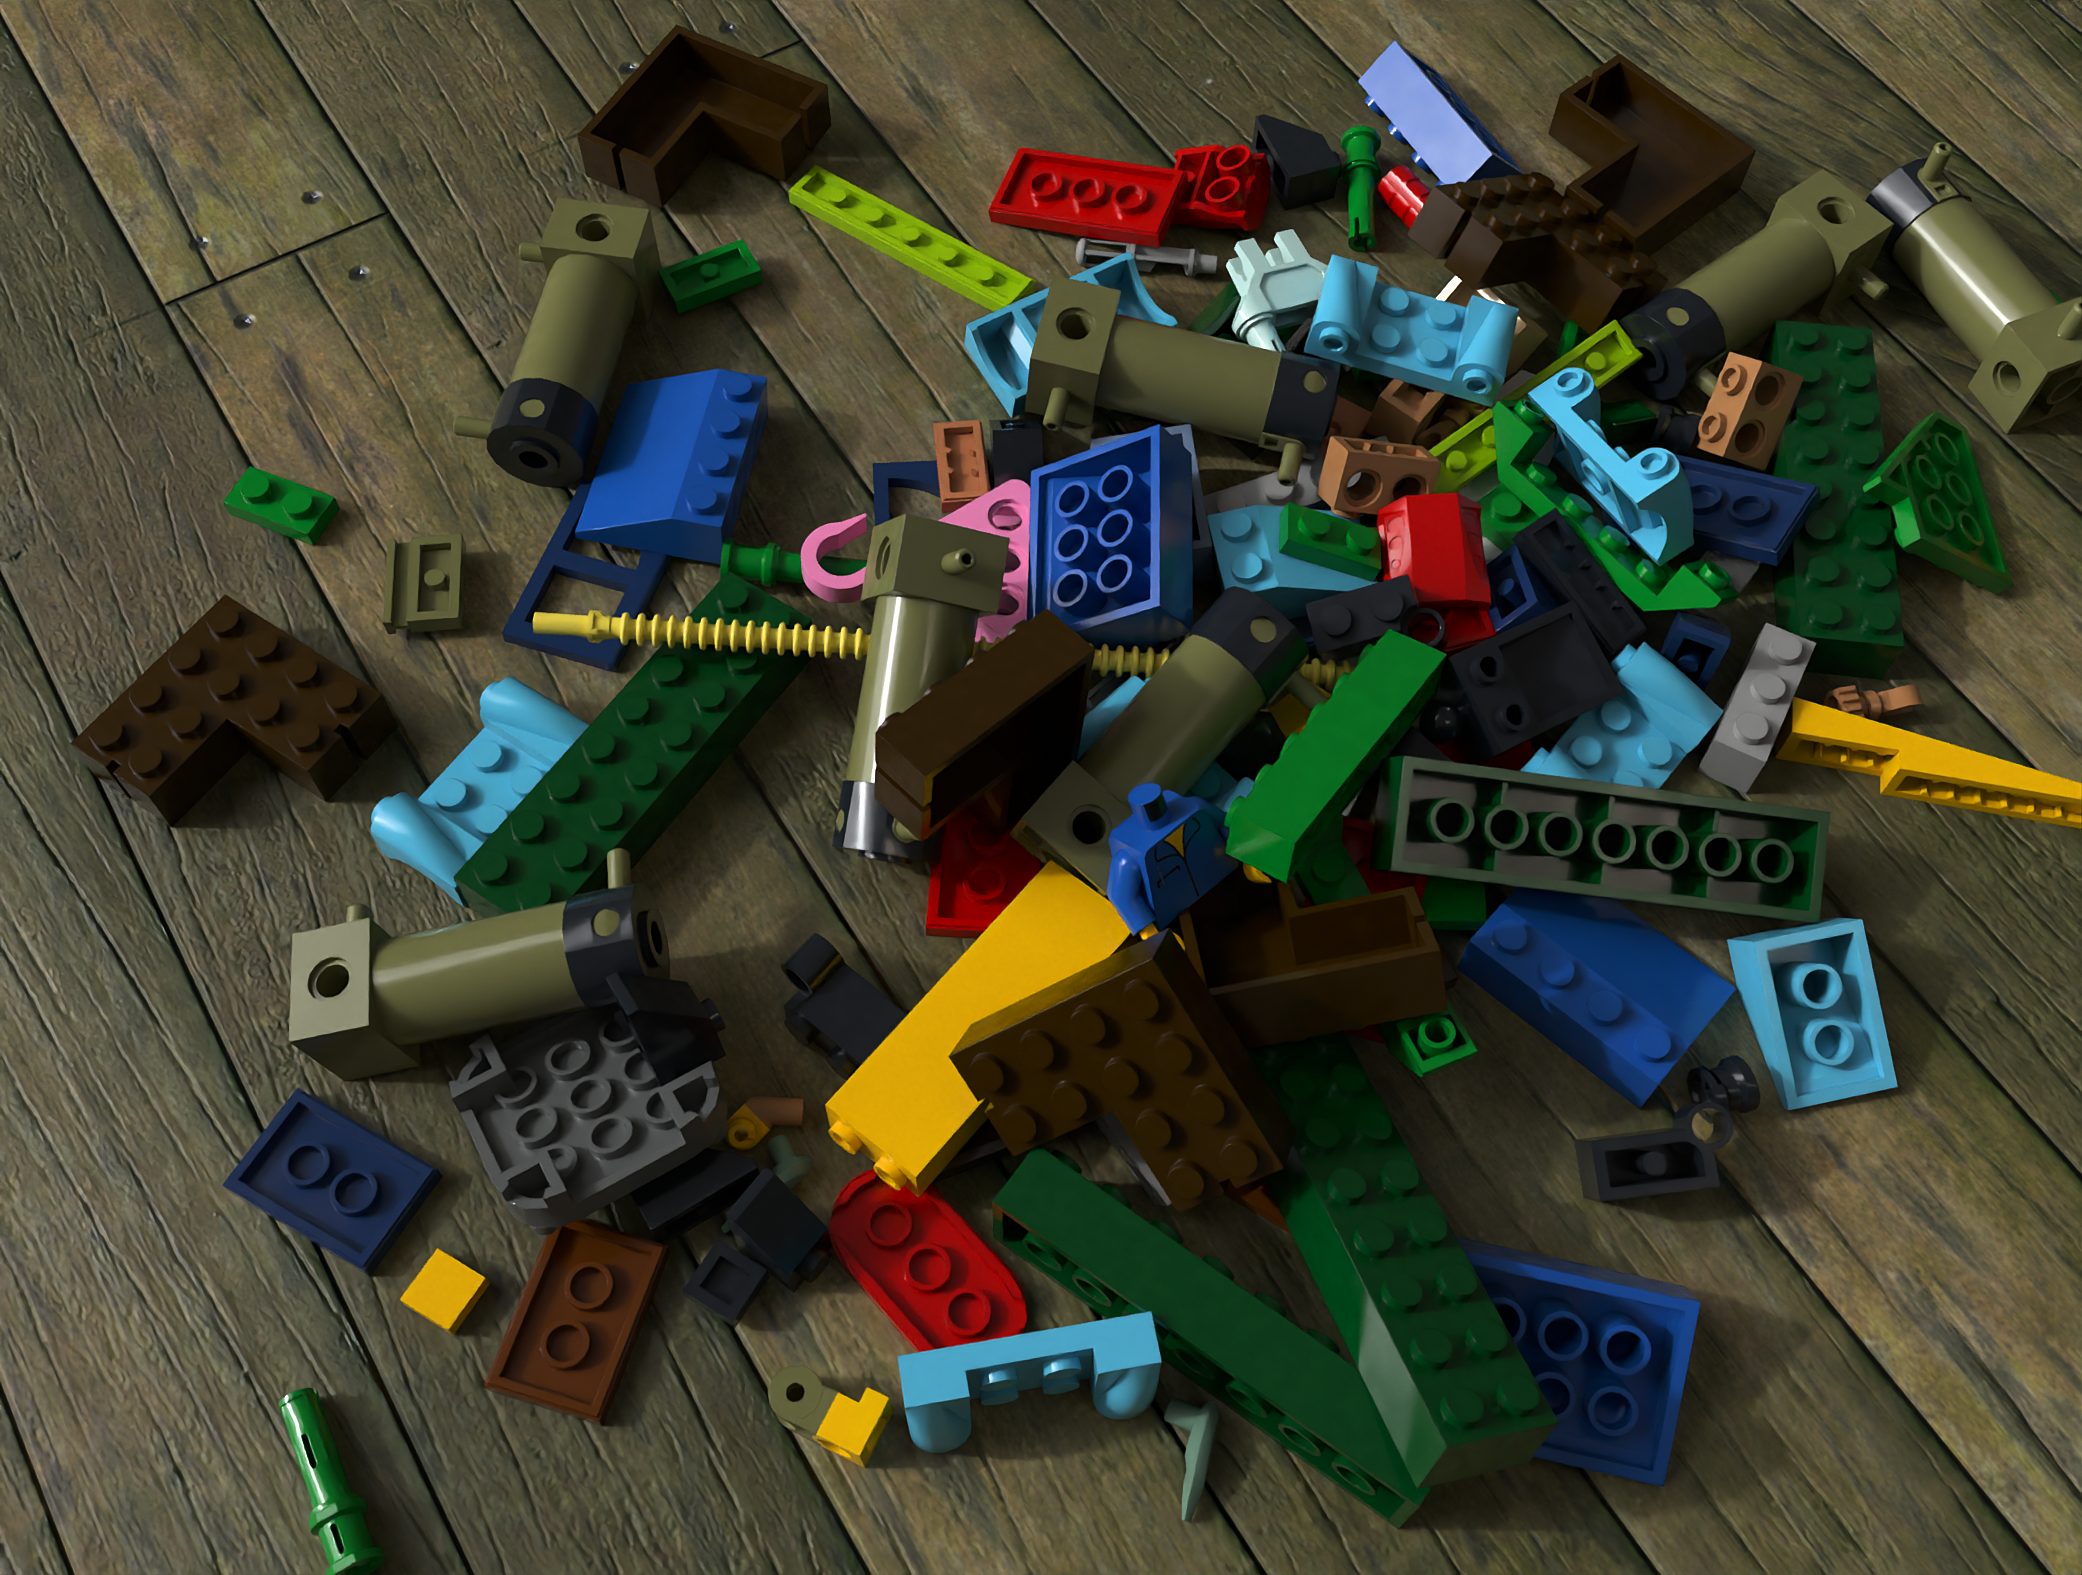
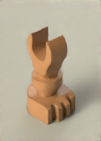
M1451 395L1446 402L1448 409L1440 416V422L1423 431L1416 439V446H1423L1429 451L1486 411L1490 406Z
M1914 684L1879 693L1868 690L1858 694L1855 685L1829 691L1824 698V706L1873 721L1878 720L1880 716L1906 714L1914 711V706L1923 705L1918 685Z

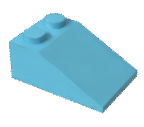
M1253 505L1207 515L1213 562L1221 594L1227 588L1233 586L1247 589L1265 599L1287 619H1293L1308 615L1305 606L1307 603L1378 583L1376 577L1371 582L1279 553V516L1284 507ZM1317 510L1360 525L1359 518H1345L1334 514L1332 511Z
M1832 917L1819 920V923H1803L1727 939L1739 997L1784 1109L1793 1110L1898 1087L1862 919Z

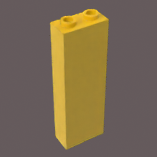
M1050 860L825 1104L831 1127L828 1130L830 1136L850 1154L854 1155L860 1150L874 1161V1171L890 1187L900 1191L905 1186L919 1198L988 1119L984 1111L988 1107L990 1100L988 1097L980 1101L976 1100L948 1057L969 1026L1137 944L1138 935H1132L1109 900L1056 862Z

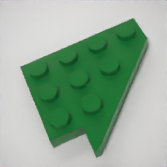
M1935 411L1914 427L1863 485L1864 493L1890 505L1893 509L1897 524L1895 537L1899 545L1906 552L1914 553L1932 562L1938 568L1946 569L1964 578L1970 584H1976L1994 594H1998L2013 586L2014 583L1965 426Z

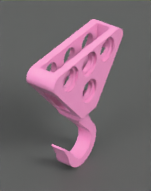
M1011 479L938 520L1010 538L1005 571L1009 573H1004L998 613L1010 615L995 614L979 618L975 642H978L981 636H985L989 643L995 642L996 637H1000L1003 640L1015 624L1022 620H1027L1031 489L1022 480ZM865 513L842 522L828 523L820 526L804 541L801 549L803 580L810 591L819 598L834 603H851L861 599L866 567L851 575L836 576L823 570L818 563L826 553L842 548L867 531V516Z

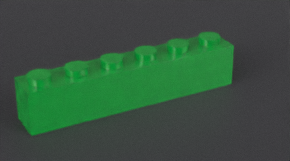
M1390 628L1375 646L1368 644L1363 649L1351 674L1344 672L1339 677L1331 698L1326 703L1320 701L1315 705L1300 734L1296 732L1290 734L1281 750L1280 758L1274 765L1266 763L1255 779L1253 789L1246 798L1238 796L1233 801L1224 821V826L1230 829L1225 853L1287 883L1378 769L1382 758H1386L1435 697L1447 654Z

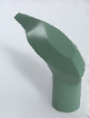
M778 1135L767 1143L766 1148L776 1164V1167L771 1171L792 1190L808 1174L814 1159L808 1156H798L786 1135ZM728 1220L721 1227L724 1233L731 1230Z
M1173 1397L1167 1407L1164 1420L1191 1432L1185 1451L1186 1474L1182 1491V1521L1191 1522L1202 1494L1212 1457L1219 1423V1412L1215 1401L1206 1402L1202 1408H1199Z

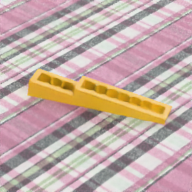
M1793 697L1775 740L1776 759L1880 776V794L2082 829V783L1797 697Z

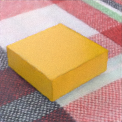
M437 1248L400 1298V1301L416 1313L454 1335L488 1288L490 1282L481 1274Z

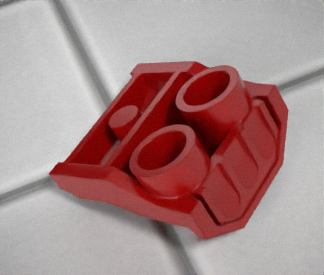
M1218 144L1176 150L1175 158L1177 161L1174 169L1187 171L1189 183L1171 224H1184L1203 228H1243L1245 231L1261 227L1270 198V166L1265 153H1251L1250 149L1245 145H1234L1226 148Z
M1459 493L1405 495L1378 510L1377 530L1381 535V582L1408 574L1415 586L1421 608L1479 607V611H1490L1491 594L1483 549L1481 504Z

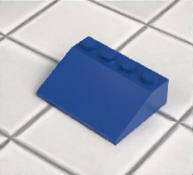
M714 369L627 384L575 531L576 538L721 564L723 543L725 538H732L768 419L767 377Z
M1158 424L1031 471L1027 621L1047 608L1087 643H1092L1094 649H1100L1103 644H1107L1109 648H1117L1118 645L1123 647L1150 646L1186 635L1193 627L1192 454L1166 429Z
M1518 888L1469 940L1456 968L1639 1109L1736 990L1734 986L1616 900Z
M1456 1236L1559 1422L1533 1457L1664 1487L1701 1302L1682 1285Z

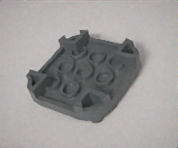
M619 1006L595 1011L585 1009L556 1015L495 1047L487 1033L469 1046L473 1057L460 1072L458 1081L449 1082L452 1100L458 1108L491 1178L489 1180L505 1207L516 1220L529 1225L531 1230L537 1235L552 1234L561 1226L585 1218L694 1158L709 1145L721 1141L729 1130V1124L726 1119L728 1103L712 1062L709 1061L661 1087L641 1055Z

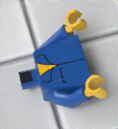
M1152 782L1138 785L1132 789L1128 795V801L1133 814L1113 829L1108 839L1112 856L1106 890L1108 899L1132 935L1136 936L1139 934L1143 940L1159 933L1158 930L1161 931L1178 917L1179 912L1190 907L1238 867L1235 858L1225 853L1230 830L1224 826L1227 815L1226 811L1199 796L1185 798L1171 790L1162 791L1158 784ZM1243 863V870L1247 879L1259 884L1272 883L1262 871ZM1173 933L1177 938L1178 942L1180 943V945L1182 946L1183 950L1185 951V945L1183 940L1180 938V936Z

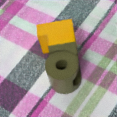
M801 1365L788 1366L779 1371L771 1380L768 1389L769 1403L779 1422L784 1427L863 1468L866 1467L894 1412L889 1397L867 1387L860 1402H857L823 1386L814 1371L809 1367Z

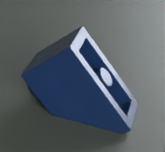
M1513 544L1486 564L1491 594V606L1488 612L1497 634H1501L1561 606L1552 591L1516 544Z
M1678 610L1659 653L1674 664L1704 692L1730 645L1732 638L1729 627L1715 623L1704 616Z

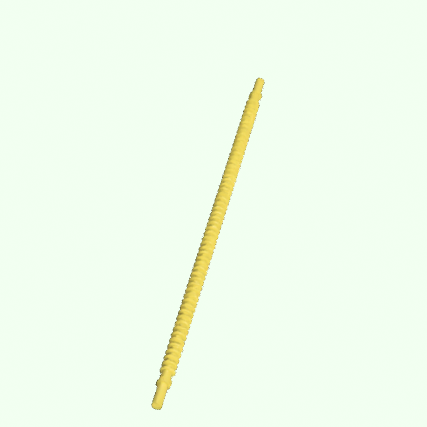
M589 610L588 615L535 612L533 616V632L536 634L587 637V640L592 643H600L604 639L610 640L612 638L621 639V643L627 645L630 639H634L638 646H643L646 640H650L654 647H658L660 642L665 641L668 642L669 648H674L676 643L681 642L684 644L685 649H690L691 645L696 643L699 644L701 650H705L707 645L712 644L715 645L716 651H721L722 647L727 645L731 647L732 652H737L738 647L743 646L746 647V651L749 654L753 652L754 648L758 647L762 648V653L765 655L769 653V649L774 648L777 649L780 656L784 654L785 650L789 649L793 650V655L796 657L800 655V651L805 650L808 651L811 658L815 656L816 652H824V657L827 659L831 657V653H839L842 660L846 658L847 654H855V659L858 661L861 660L862 655H867L871 635L864 634L862 628H858L856 633H848V628L845 626L841 628V632L836 633L833 632L830 625L826 627L825 631H817V626L814 624L810 626V630H802L799 623L795 625L794 629H786L784 622H781L778 628H771L768 621L764 622L763 627H755L753 620H750L747 626H740L737 619L733 620L732 625H724L722 618H719L716 624H709L706 617H703L700 623H694L691 616H687L685 622H678L675 615H672L669 621H663L659 614H656L653 620H647L644 613H640L637 619H632L628 612H624L622 618L604 615L601 611ZM981 636L978 642H974L972 656L981 650L988 651L1002 641V639L996 637L995 642L989 643L985 636ZM1103 644L1101 650L1095 649L1092 670H1099L1102 677L1106 676L1108 671H1114L1115 676L1118 678L1122 676L1123 672H1130V676L1136 677L1138 673H1145L1146 678H1151L1171 654L1167 648H1164L1161 654H1156L1152 647H1149L1146 653H1141L1137 646H1133L1131 652H1126L1122 645H1118L1116 651H1111L1107 644ZM1314 658L1311 664H1306L1305 662L1298 672L1317 686L1324 685L1327 691H1331L1339 677L1344 672L1351 674L1356 666L1351 667L1350 662L1344 660L1340 666H1336L1335 661L1329 659L1326 665H1321L1320 660Z

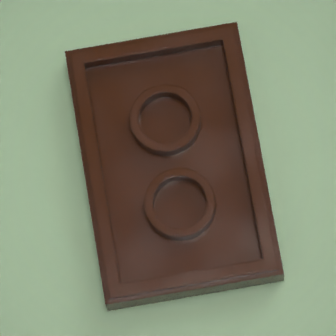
M581 1219L561 1226L554 1233L547 1235L484 1383V1387L491 1392L603 1426L671 1253L669 1247Z

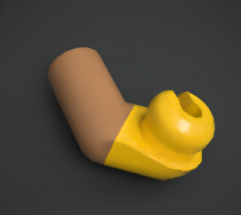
M751 1097L729 1118V1130L725 1136L726 1142L735 1150H747L757 1145L774 1126H804L805 1098Z

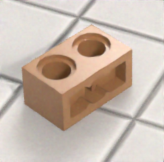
M1729 352L1691 446L1765 471L1804 380V376L1763 361Z
M1393 379L1379 395L1365 432L1377 437L1386 435L1391 443L1415 445L1418 436L1423 431L1429 429L1447 408L1446 402L1451 395Z
M1331 435L1316 493L1331 507V511L1336 515L1352 519L1360 518L1361 513L1378 515L1379 509L1405 495L1433 494L1442 462L1423 446ZM1361 472L1359 480L1354 485L1347 487L1351 477ZM1407 478L1404 486L1400 490L1393 492L1397 483Z

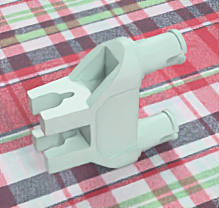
M1293 229L1277 232L1274 241L1278 248L1268 250L1265 256L1254 238L1238 241L1234 249L1239 257L1229 259L1226 264L1229 274L1241 296L1232 323V329L1238 339L1248 342L1249 345L1281 352V350L1286 351L1276 330L1313 321L1322 281L1328 265L1310 257Z

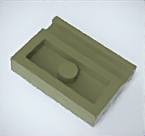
M462 534L411 537V542L397 543L396 539H388L383 625L388 634H396V629L410 628L411 633L463 629L466 543Z

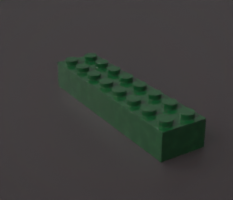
M1775 320L1758 356V360L1804 376V380L1768 462L1766 474L1820 486V500L1779 564L1777 566L1772 565L1776 627L1816 643L1804 672L1882 680L1905 645L1890 505L1864 493L1863 485L1885 461L1872 329Z
M730 571L723 576L688 615L692 617L694 623H700L701 619L706 617L709 624H716L717 620L722 618L724 625H732L734 619L739 621L740 626H747L750 620L755 622V627H763L766 621L770 622L771 628H778L781 622L786 624V629H794L795 625L799 623L802 630H810V626L813 625L811 618ZM664 642L454 875L453 879L467 906L483 917H490L566 901L579 894L608 889V852L615 848L627 850L630 853L631 870L809 663L812 658L809 657L808 651H800V655L796 657L793 655V650L789 649L785 650L784 654L780 656L777 649L774 648L769 649V653L765 655L762 653V648L758 647L754 648L753 652L749 654L746 651V647L743 646L738 647L737 652H732L731 647L727 645L723 646L721 651H716L715 645L712 644L707 645L705 650H701L699 644L693 643L690 649H685L684 644L681 642L676 643L674 648H669L668 642Z
M1411 756L1382 758L1369 869L1783 921L1819 923L1830 812Z
M1338 1031L1308 1037L1300 1042H1283L1247 1050V1053L1297 1131L1284 1169L1265 1176V1181L1416 1488L1420 1489L1527 1464L1559 1422L1344 1032Z
M1039 1145L1034 1147L993 1200V1238L1105 1319L1151 1311L1160 1356L1163 1361L1396 1529H1399L1420 1507L1432 1486L1416 1488L1359 1370L1339 1356V1347L1321 1332L1314 1329H1308L1305 1332L1285 1318L1287 1316L1286 1310L1270 1296L1261 1292H1256L1253 1296L1233 1282L1235 1278L1233 1273L1217 1259L1207 1255L1200 1259L1183 1247V1240L1180 1235L1167 1224L1159 1220H1153L1149 1223L1131 1210V1202L1117 1189L1106 1184L1099 1188L1081 1175V1167L1065 1153L1053 1150L1050 1154Z

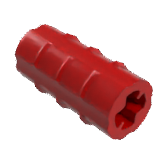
M1405 165L1393 168L1383 177L1377 188V194L1388 205L1393 214H1396L1405 223L1406 228L1409 229L1431 192L1421 182L1420 177L1417 178ZM1462 233L1455 235L1447 251L1457 243Z

